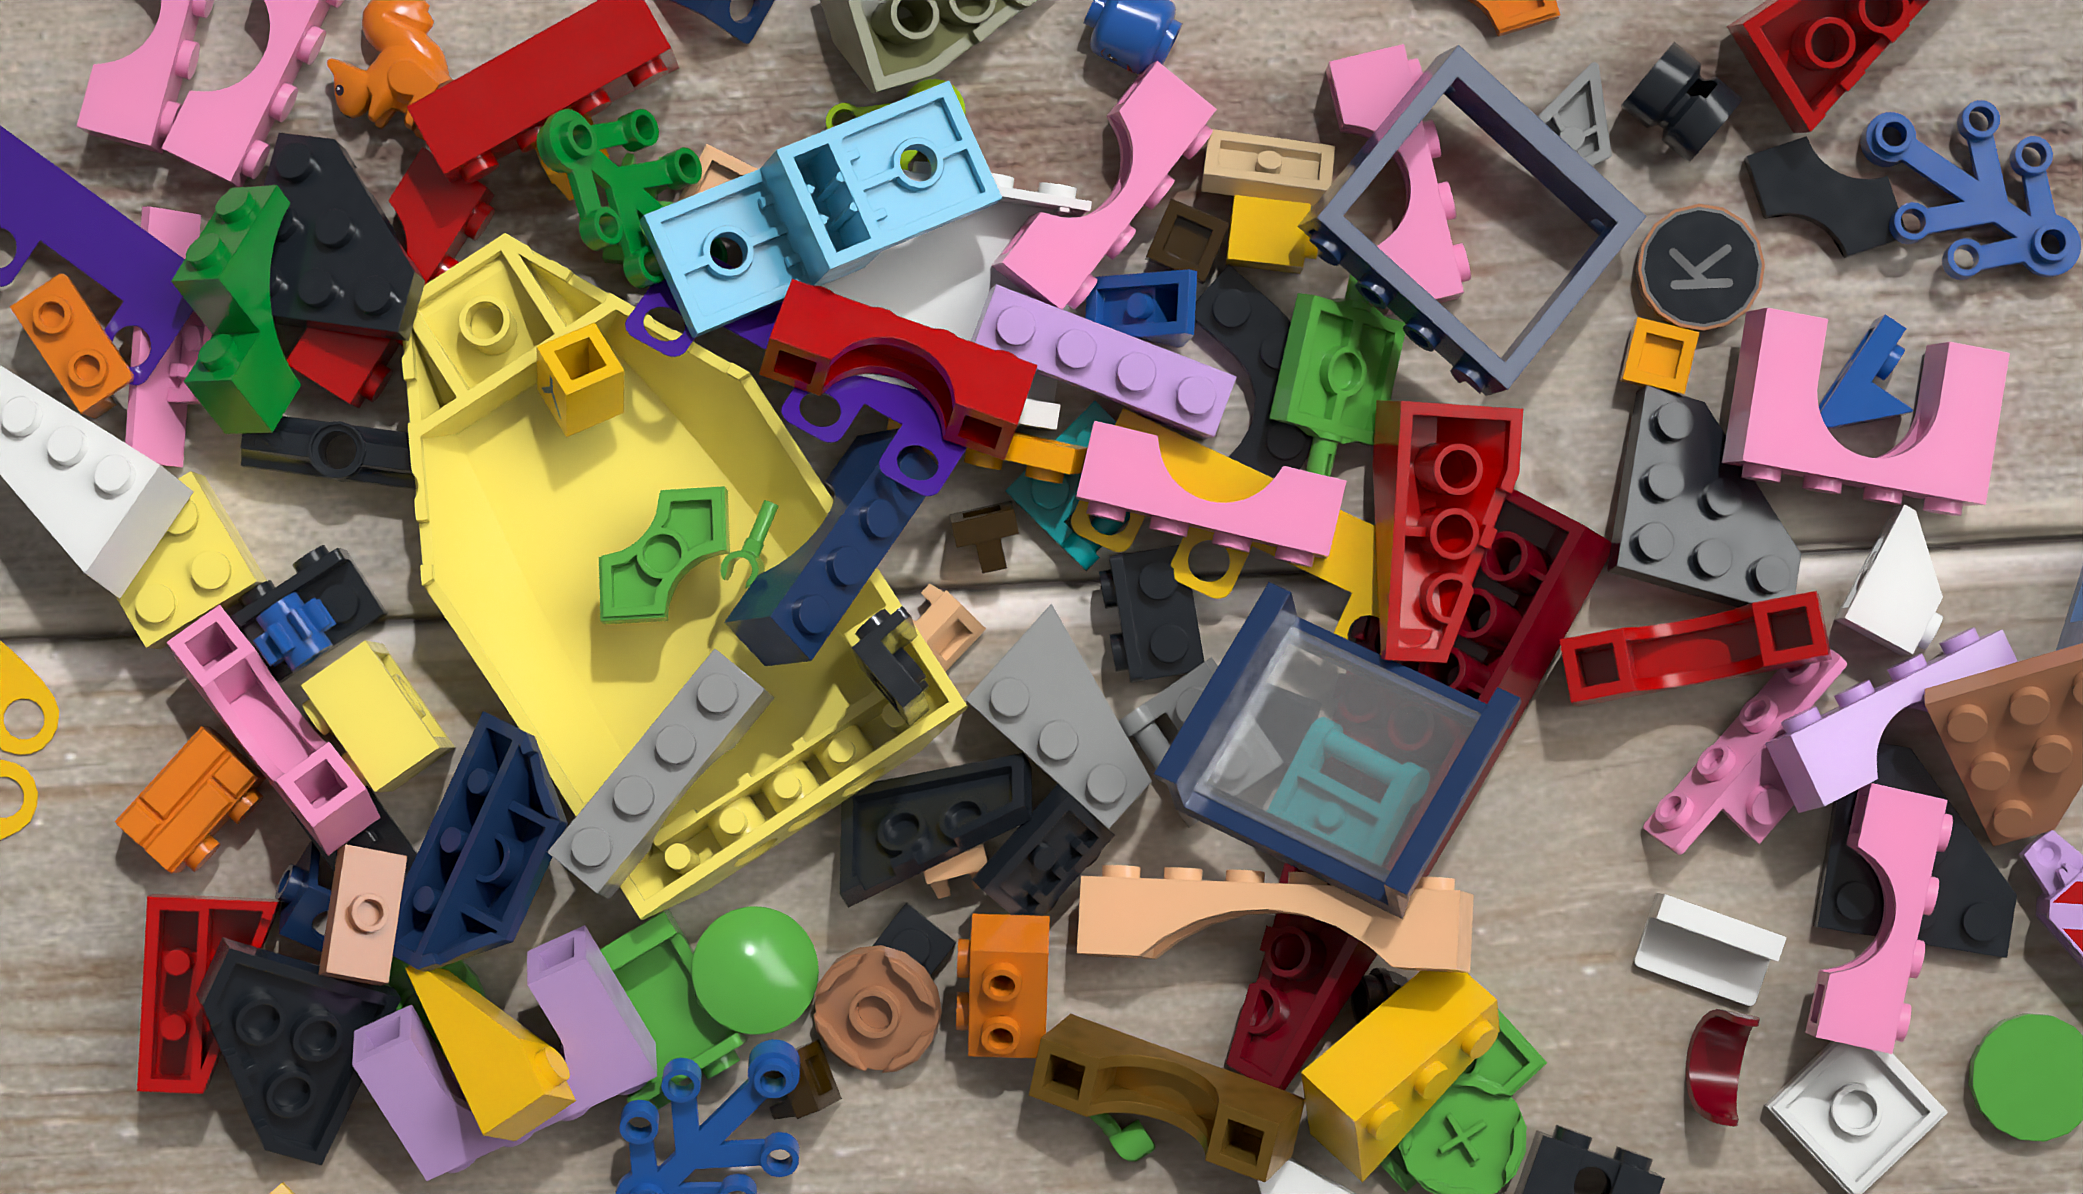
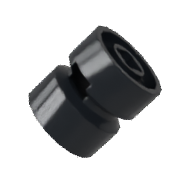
M1673 42L1621 104V107L1646 128L1657 125L1663 128L1662 141L1689 163L1728 119L1743 98L1716 76L1709 79L1702 78L1700 76L1701 63L1676 42Z

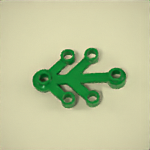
M569 109L558 111L549 116L545 124L540 128L537 135V148L541 159L548 168L557 173H567L580 217L579 232L583 242L595 251L605 249L620 242L625 257L623 262L624 273L634 287L643 289L662 282L665 277L651 246L646 244L639 220L644 215L664 206L646 192L645 189L668 186L672 190H681L696 184L702 176V166L698 156L691 149L682 147L663 155L660 160L618 167L600 150L623 146L627 151L637 152L654 145L659 137V128L654 116L649 111L637 109L622 115L617 121L590 125L576 111ZM595 181L605 189L610 208L601 207ZM716 238L711 242L710 255L727 263L728 254L726 247L720 238Z

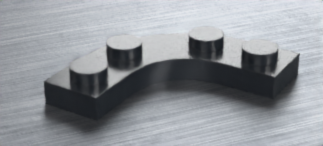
M1228 265L1196 301L1195 323L1235 357L1249 376L1255 398L1252 424L1241 443L1230 454L1229 458L1275 478L1283 466L1300 470L1308 456L1313 437L1308 436L1297 426L1269 419L1291 321L1275 304L1233 267Z

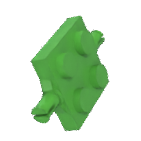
M1351 274L1349 275L1344 299L1336 298L1330 300L1317 295L1297 293L1269 418L1297 426L1308 436L1313 437L1306 471L1331 477L1338 443L1354 442L1374 447L1376 401L1391 400L1405 332L1403 331L1405 323L1385 317L1379 310L1370 305L1356 289L1355 284L1358 281Z

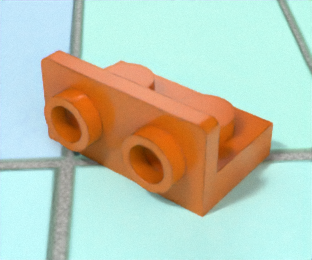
M58 274L10 306L81 414L97 419L117 405L111 395L134 380V374L67 275Z

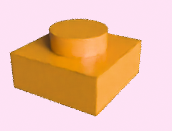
M1637 317L1634 319L1620 381L1642 387L1648 385L1684 395L1699 332Z

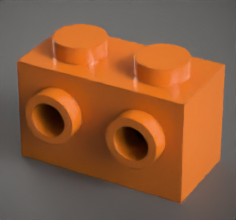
M972 914L971 939H958L957 978H970L969 992H957L956 1030L969 1031L968 1056L1037 1058L1041 1037L1046 1034L1050 916Z

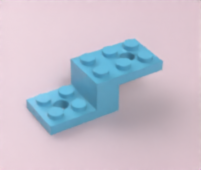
M947 81L777 149L760 169L648 213L640 219V224L691 336L695 338L783 302L792 279L809 285L822 286L865 268L886 249L996 205L1003 198L950 81ZM917 150L929 159L932 172L928 180L914 181L903 173L900 166V158L904 151ZM721 237L735 241L743 254L741 266L728 270L715 264L710 255L711 242Z

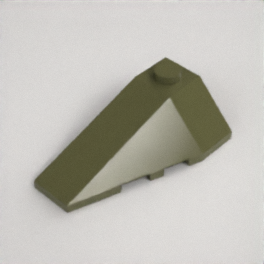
M1038 0L820 1L833 43L870 92L874 94L934 76L948 66L950 62L975 44L984 40L995 32L997 28Z

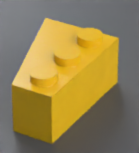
M1418 972L1301 1072L1310 1134L1363 1183L1473 1060L1484 1055L1492 1047L1500 1032L1497 999L1468 973Z

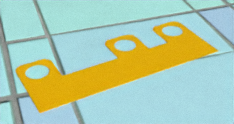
M1122 409L1115 426L1157 435L1161 457L1171 477L1185 491L1200 499L1217 503L1241 501L1259 493L1274 479L1127 409ZM1079 500L1071 519L1072 528L1079 536L1114 552H1123L1131 547L1143 523L1144 515L1130 512L1129 523L1123 531L1115 535H1105L1099 533L1091 525L1089 514H1086L1089 502ZM1340 510L1329 557L1327 559L1314 557L1312 567L1289 564L1352 593L1333 632L1348 640L1349 628L1356 619L1366 615L1379 618L1376 530L1374 525ZM1189 526L1187 537H1183L1171 562V566L1174 568V579L1179 583L1211 598L1221 599L1232 591L1252 546L1274 557L1277 547L1252 542L1249 552L1225 548L1230 559L1227 572L1216 581L1205 582L1192 574L1188 565V557L1196 544L1206 540L1212 541L1214 532Z

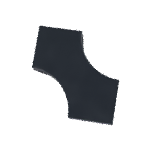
M1807 136L1748 155L1744 158L1764 219L1792 216L1810 221L1823 229L1833 239L1844 258L1897 241L1890 232L1889 221L1892 214L1899 207L1888 176L1875 179H1860L1841 174L1819 158ZM1901 216V225H1902L1903 229L1906 231V228H1905V225H1904V222H1903V219H1902V216Z

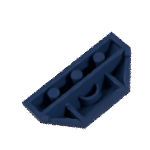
M482 712L403 883L393 949L394 957L418 970L426 972L514 942L552 859L548 850L562 835L568 824L534 735L489 713Z

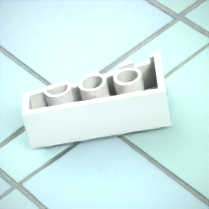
M0 365V475L83 572L120 599L189 500L193 491L157 462Z

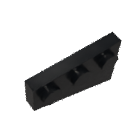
M1019 753L876 781L842 802L840 895L847 907L849 908L1032 820V767L1025 754Z

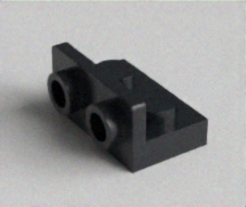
M322 545L293 563L292 566L297 574L277 587H275L271 580L265 581L238 599L243 609L233 614L230 618L239 629L244 630L277 683L284 682L297 672L293 673L285 661L275 667L273 665L269 666L253 643V640L265 633L256 618L282 598L296 592L304 604L313 598H316V600L320 599L332 616L336 625L324 633L333 646L322 656L388 614L347 550L336 548L329 552L326 546Z
M1179 545L1128 554L1109 555L1110 569L1099 571L1105 609L1117 607L1121 632L1109 634L1115 671L1128 670L1130 683L1189 673L1205 662L1192 588L1175 580L1174 568L1171 566Z
M903 606L891 615L886 609H882L869 618L856 631L855 635L860 641L852 647L860 669L905 722L911 726L930 710L924 692L929 688V685L924 680L926 675L903 649L918 635L912 616Z
M1057 784L1032 812V820L1021 824L972 880L1009 914L1043 916L1053 909L1059 897L1085 868L1092 865L1098 859L1101 851L1113 839L1115 834L1062 786Z

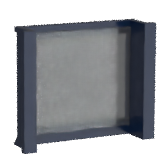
M1268 582L1154 772L1156 779L1167 784L1176 810L1403 919L1411 894L1506 729H1510L1513 724V717L1521 705V698L1497 687L1488 704L1393 660H1383L1380 654L1298 617L1292 593Z

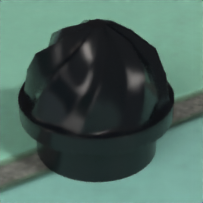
M1373 968L1369 975L1362 976L1361 981L1351 994L1352 1012L1356 1023H1360L1407 983V978L1396 972L1388 971L1386 968Z

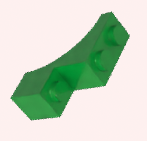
M277 185L230 188L218 200L213 216L199 238L187 249L185 260L171 280L213 334L210 340L200 349L198 359L184 380V383L225 434L272 433L301 386L286 361L279 344L271 310V258L279 226L290 205V201Z

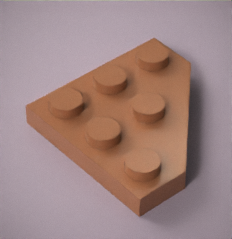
M2083 643L1926 688L1925 706L1993 847L2055 830L2083 785Z

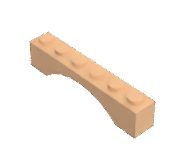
M1102 865V877L1081 876L1077 953L1095 957L1157 959L1181 940L1213 924L1247 915L1285 913L1312 917L1339 927L1367 944L1391 967L1413 971L1470 973L1474 895L1455 890V879L1421 877L1410 896L1403 919L1333 885H1327V882L1306 872H1289L1288 884L1264 883L1265 872L1254 870H1226V881H1203L1202 869L1164 867L1163 879L1140 878L1141 867L1125 865Z

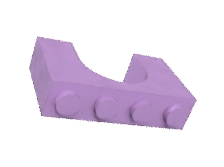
M585 925L527 951V985L561 1040L558 1052L569 1068L570 1078L567 1082L576 1101L517 1141L494 1138L482 1134L449 1061L442 1054L412 1004L354 1031L352 1065L426 1181L446 1172H460L481 1156L503 1146H517L529 1139L536 1131L561 1120L571 1121L584 1115L592 1106L618 1094H632L644 1087L649 1080L657 1077L656 1042Z

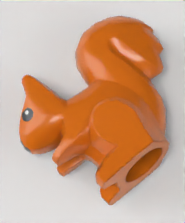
M370 0L363 11L362 30L366 40L380 54L367 70L360 69L338 59L330 58L327 60V66L334 75L337 106L344 116L355 119L369 111L368 119L374 122L378 128L383 129L394 114L399 111L405 114L404 124L406 128L412 130L418 138L425 141L407 106L453 81L449 76L448 65L443 51L427 35L433 27L434 20L428 12L430 5L425 0Z

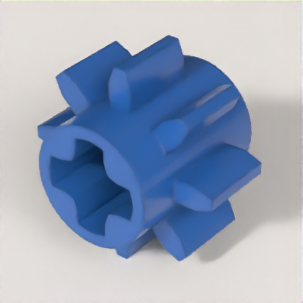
M294 592L270 606L256 618L265 633L254 639L253 643L269 666L273 665L275 667L285 661L294 673L318 659L333 646L324 632L336 625V622L320 599L316 600V598H313L304 604L299 595Z

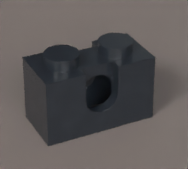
M1556 1125L1553 1135L1536 1130L1514 1194H1575L1574 1183L1577 1174L1587 1167H1597L1604 1172L1607 1181L1601 1194H1660L1665 1178L1656 1172L1650 1171L1653 1162L1652 1158L1616 1146L1613 1158L1589 1149L1592 1137Z

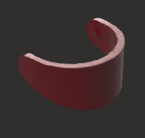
M1715 1009L1705 1014L1694 1029L1686 1057L1687 1092L1695 1111L1710 1122L1725 1126H1738L1737 1091L1740 1070L1750 1032L1753 1027L1759 1026L1760 1018L1757 1016Z

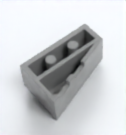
M1051 603L965 700L1107 828H1110L1152 780Z

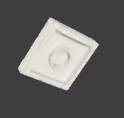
M1831 1041L1764 1104L1847 1194H1863L1948 1113L1893 1053H1884Z

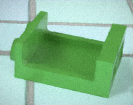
M669 909L600 949L656 1042L657 1077L649 1080L640 1090L628 1094L626 1099L628 1103L634 1100H646L655 1105L657 1109L669 1104L671 1100L662 1091V1076L664 1067L673 1059L688 1058L698 1064L707 1080L740 1061L734 1049L744 1044L747 1040L743 1033L722 1026L698 1005L691 973L694 950ZM677 1075L671 1078V1080L676 1085L681 1086L679 1082L686 1079L687 1076Z

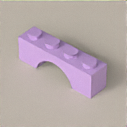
M997 284L989 291L971 342L994 350L1008 351L1020 359L1037 364L1035 374L1056 379L1098 394L1140 413L1145 418L1203 440L1215 436L1237 377Z
M1975 627L1967 629L1940 642L1939 644L1944 654L1926 662L1921 653L1888 668L1887 671L1891 680L1876 688H1873L1870 680H1866L1834 695L1839 706L1820 715L1817 706H1814L1782 721L1781 724L1786 733L1766 742L1765 745L1798 813L1824 807L1877 780V749L1886 725L1903 708H1913L1928 712L1925 706L1926 688L2018 662L2003 630L1979 637Z

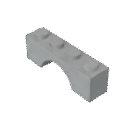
M714 649L548 850V853L597 894L610 899L649 852L660 827L683 795L718 758L736 746L773 701L774 697L723 654Z

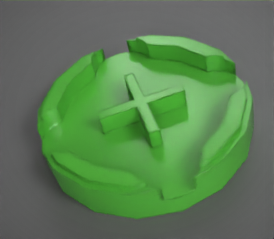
M2022 1013L2001 1020L1987 1031L1989 1033L1982 1038L1980 1045L1976 1046L1970 1058L1968 1085L1979 1112L1995 1128L2019 1140L2045 1142L2069 1134L2083 1121V1035L2076 1027L2054 1016Z
M1462 1073L1399 1142V1149L1407 1171L1426 1191L1433 1194H1494L1505 1186L1519 1169L1526 1153L1527 1126L1518 1104L1500 1084L1478 1074Z

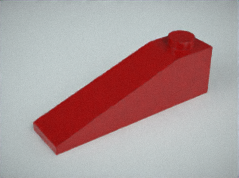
M1376 401L1373 484L1381 659L1447 663L1474 593L1472 583L1485 549L1490 550L1497 533V529L1494 526L1507 493L1512 494L1520 473L1523 408L1411 401Z

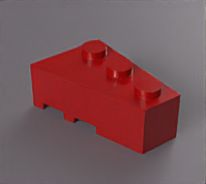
M152 894L147 896L137 1091L203 1094L208 1089L221 1057V1051L196 993L223 937L261 949L264 948L282 901L266 898Z

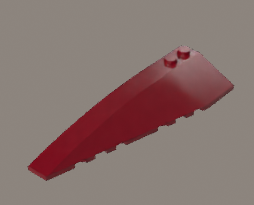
M1513 489L1512 494L1507 493L1494 526L1497 529V533L1490 550L1485 549L1472 583L1474 593L1447 663L1394 660L1488 704L1497 687L1521 698V705L1513 717V724L1510 729H1506L1422 877H1427L1483 785L1559 649V639L1565 638L1610 555L1612 542L1587 526ZM1366 615L1356 619L1350 637L1356 639V644L1380 654L1379 618ZM1346 671V674H1339L1333 698L1337 699L1338 702L1332 721L1341 725L1344 735L1402 765L1412 762L1427 770L1430 774L1429 786L1424 796L1418 803L1412 805L1381 866L1391 872L1473 729ZM1333 757L1325 761L1320 773L1379 804L1389 788ZM1284 863L1279 883L1288 884L1289 872L1304 871ZM1277 913L1273 926L1266 925L1259 949L1265 952L1256 983L1249 984L1226 1064L1248 1078L1285 1091L1378 954L1367 944L1337 926L1312 917Z

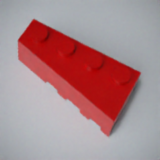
M597 0L408 105L407 109L448 180L452 183L462 178L465 184H469L496 170L499 167L498 159L518 149L524 153L537 148L538 132L552 114L569 109L578 112L585 119H588L605 110L613 101L654 83L663 76L679 69L669 42L645 0Z
M1766 0L1728 25L1727 28L1792 132L1807 133L1811 132L1826 116L1825 113L1836 101L1859 81L1866 73L1865 70L1889 44L1894 43L1910 26L1909 23L1930 0Z

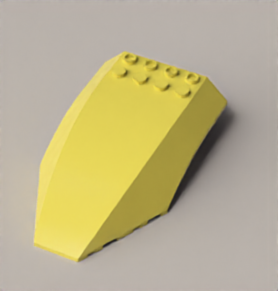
M504 233L424 285L409 341L403 340L404 355L402 357L403 379L407 384L410 418L408 435L411 469L415 476L416 485L414 503L416 521L419 523L423 564L420 565L422 586L427 590L517 726L535 736L549 775L575 816L581 812L714 649L718 650L774 697L773 701L736 746L718 758L683 795L660 827L649 852L620 886L639 918L644 920L709 890L913 757L962 714L968 706L916 626L915 629L918 636L903 649L926 675L924 680L929 685V688L924 692L930 710L914 724L909 726L860 669L852 647L860 641L855 635L856 631L880 610L886 609L891 615L902 606L878 568L872 573L812 661L764 666L724 623L748 590L745 586L752 574L750 562L745 558H740L736 561L729 580H724L720 569L722 561L728 554L715 556L699 563L683 577L673 593L669 606L668 621L603 624L600 621L599 557L622 551L643 536L656 515L661 490L725 486L728 490L730 553L741 551L746 538L750 535L764 500L778 505L779 507L763 542L764 547L759 556L764 563L765 571L787 559L809 540L827 517L834 500L750 372L696 344L694 340L684 354L670 357L633 338L626 331L625 322L634 310V306L611 293L603 291L573 274L568 268L533 251L529 246ZM645 315L643 320L644 327L655 339L672 341L682 335V333L654 320L652 316ZM595 322L624 369V413L566 437L537 390L536 347Z

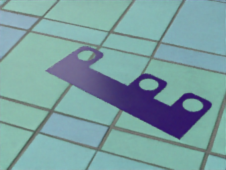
M0 125V228L8 230L14 236L17 246L15 257L11 263L0 268V287L7 286L13 282L39 241H42L123 301L105 328V332L112 342L117 332L127 326H138L148 334L151 342L148 358L138 366L129 367L134 374V380L129 384L140 385L144 383L194 311L171 282L185 259Z
M711 255L714 263L721 268L728 270L736 269ZM664 279L662 282L649 287L627 318L625 328L633 338L666 356L677 357L684 354L695 339L691 336L686 324L683 334L678 339L661 341L652 337L646 331L643 323L646 313L657 307L670 308L682 317L667 281ZM783 302L723 327L766 350L769 337ZM875 374V375H881V376L891 377V376H888V375ZM859 375L842 379L824 392L837 401L841 410L839 420L831 426H815L803 418L799 405L803 397L810 394V392L795 387L781 409L782 416L788 423L827 443L837 442L843 437L864 404L902 424L880 458L879 467L885 476L922 496H933L941 490L967 447L943 439L938 414L930 401L919 390ZM908 446H921L928 449L935 455L938 462L936 474L927 480H914L907 477L901 472L897 464L899 452Z

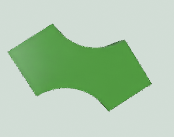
M725 486L661 490L656 515L643 536L622 551L599 557L600 621L603 624L668 621L669 606L673 593L683 577L696 565L709 558L730 554L728 490Z

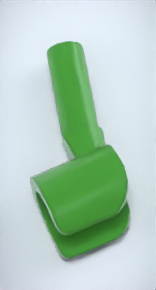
M764 500L750 535L746 538L741 551L731 552L722 561L720 572L724 580H729L733 573L734 565L740 558L747 559L752 566V574L745 588H749L755 578L765 572L764 563L759 556L764 547L763 542L779 507L778 505Z
M1109 1113L1089 1116L1103 1130L1102 1132L1109 1138L1113 1147L1123 1159L1129 1162H1136L1155 1150L1154 1142L1139 1119L1121 1129Z

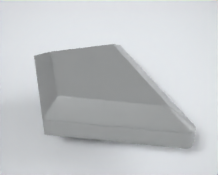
M1592 62L1538 117L1591 166H1594L1609 159L1612 154L1599 65L1596 62Z

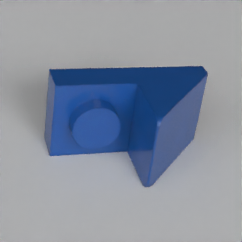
M1188 269L1095 277L1098 281L1086 297V319L1143 341H1153L1173 347H1184L1194 336L1197 271Z
M1886 314L1873 321L1818 405L1820 414L1828 430L1900 417L1913 412V409L1872 382L1875 376L1884 381L1905 352V348L1897 343L1907 328Z

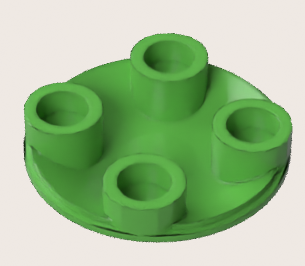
M751 906L732 910L710 924L696 945L692 958L691 973L697 1003L715 1021L730 1030L758 1035L778 1031L802 1015L815 994L819 966L811 939L794 919L771 908Z

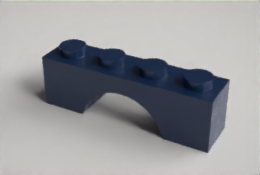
M900 428L857 435L825 480L827 485L834 491L835 496L832 507L823 523L795 553L775 567L759 574L724 623L764 666L812 661L926 496H922L890 479L880 470V458ZM921 446L905 447L897 456L899 469L911 479L927 480L933 477L938 470V465Z

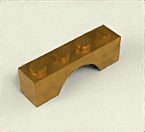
M1071 1013L1041 1037L1028 1095L1085 1117L1102 1113H1132L1165 1121L1192 1135L1203 1147L1205 1161L1265 1183L1292 1157L1306 1100L1304 1097Z

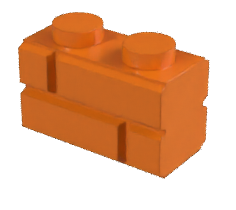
M201 726L115 822L117 826L138 845L142 846L151 857L171 874L182 872L186 866L195 872L219 848L220 843L213 836L230 818L237 825L240 824L262 801L264 796L256 789L264 782L266 777L215 729Z

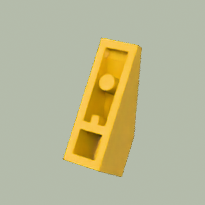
M411 965L405 968L484 1136L517 1141L576 1101L567 1082L570 1078L569 1068L557 1050L449 970L437 968L424 972Z

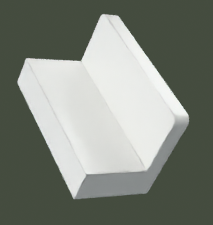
M1656 893L1633 962L1637 967L1744 1005L1752 1006L1758 997L1770 960L1779 961L1787 937L1672 896Z

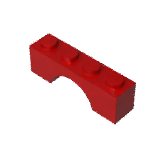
M422 147L388 201L403 224L407 241V255L417 266L425 280L424 285H426L459 263L455 257L468 237L476 241L483 234L495 213V208L489 205L494 194L488 187L478 181L465 184L462 178L451 183L444 175L432 152ZM307 328L286 361L290 367L347 403L360 408L365 399L374 402L385 389L393 373V370L387 367V364L399 345L403 346V340Z
M792 279L769 337L759 375L819 396L833 384L850 376L882 374L895 377L915 387L930 401L938 414L944 440L1005 460L1038 365L1020 359L1008 351L994 350L957 337L948 330L931 328L897 316L888 309L871 307L837 295L828 288L809 285Z
M1817 591L1754 602L1733 610L1688 620L1640 627H1622L1559 639L1570 700L1572 704L1578 707L1832 660L1821 600Z

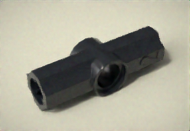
M282 416L272 433H242L240 446L242 467L330 478L340 482L353 481L416 490L415 476L411 469L408 432L356 426L342 421L326 422ZM339 435H349L356 444L355 458L349 466L342 469H334L329 465L326 458L328 444Z

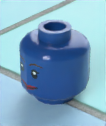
M1093 0L1083 24L1093 28L1090 47L1096 55L1136 74L1142 73L1150 64L1156 61L1162 65L1164 64L1183 23L1174 19L1176 7L1171 0Z

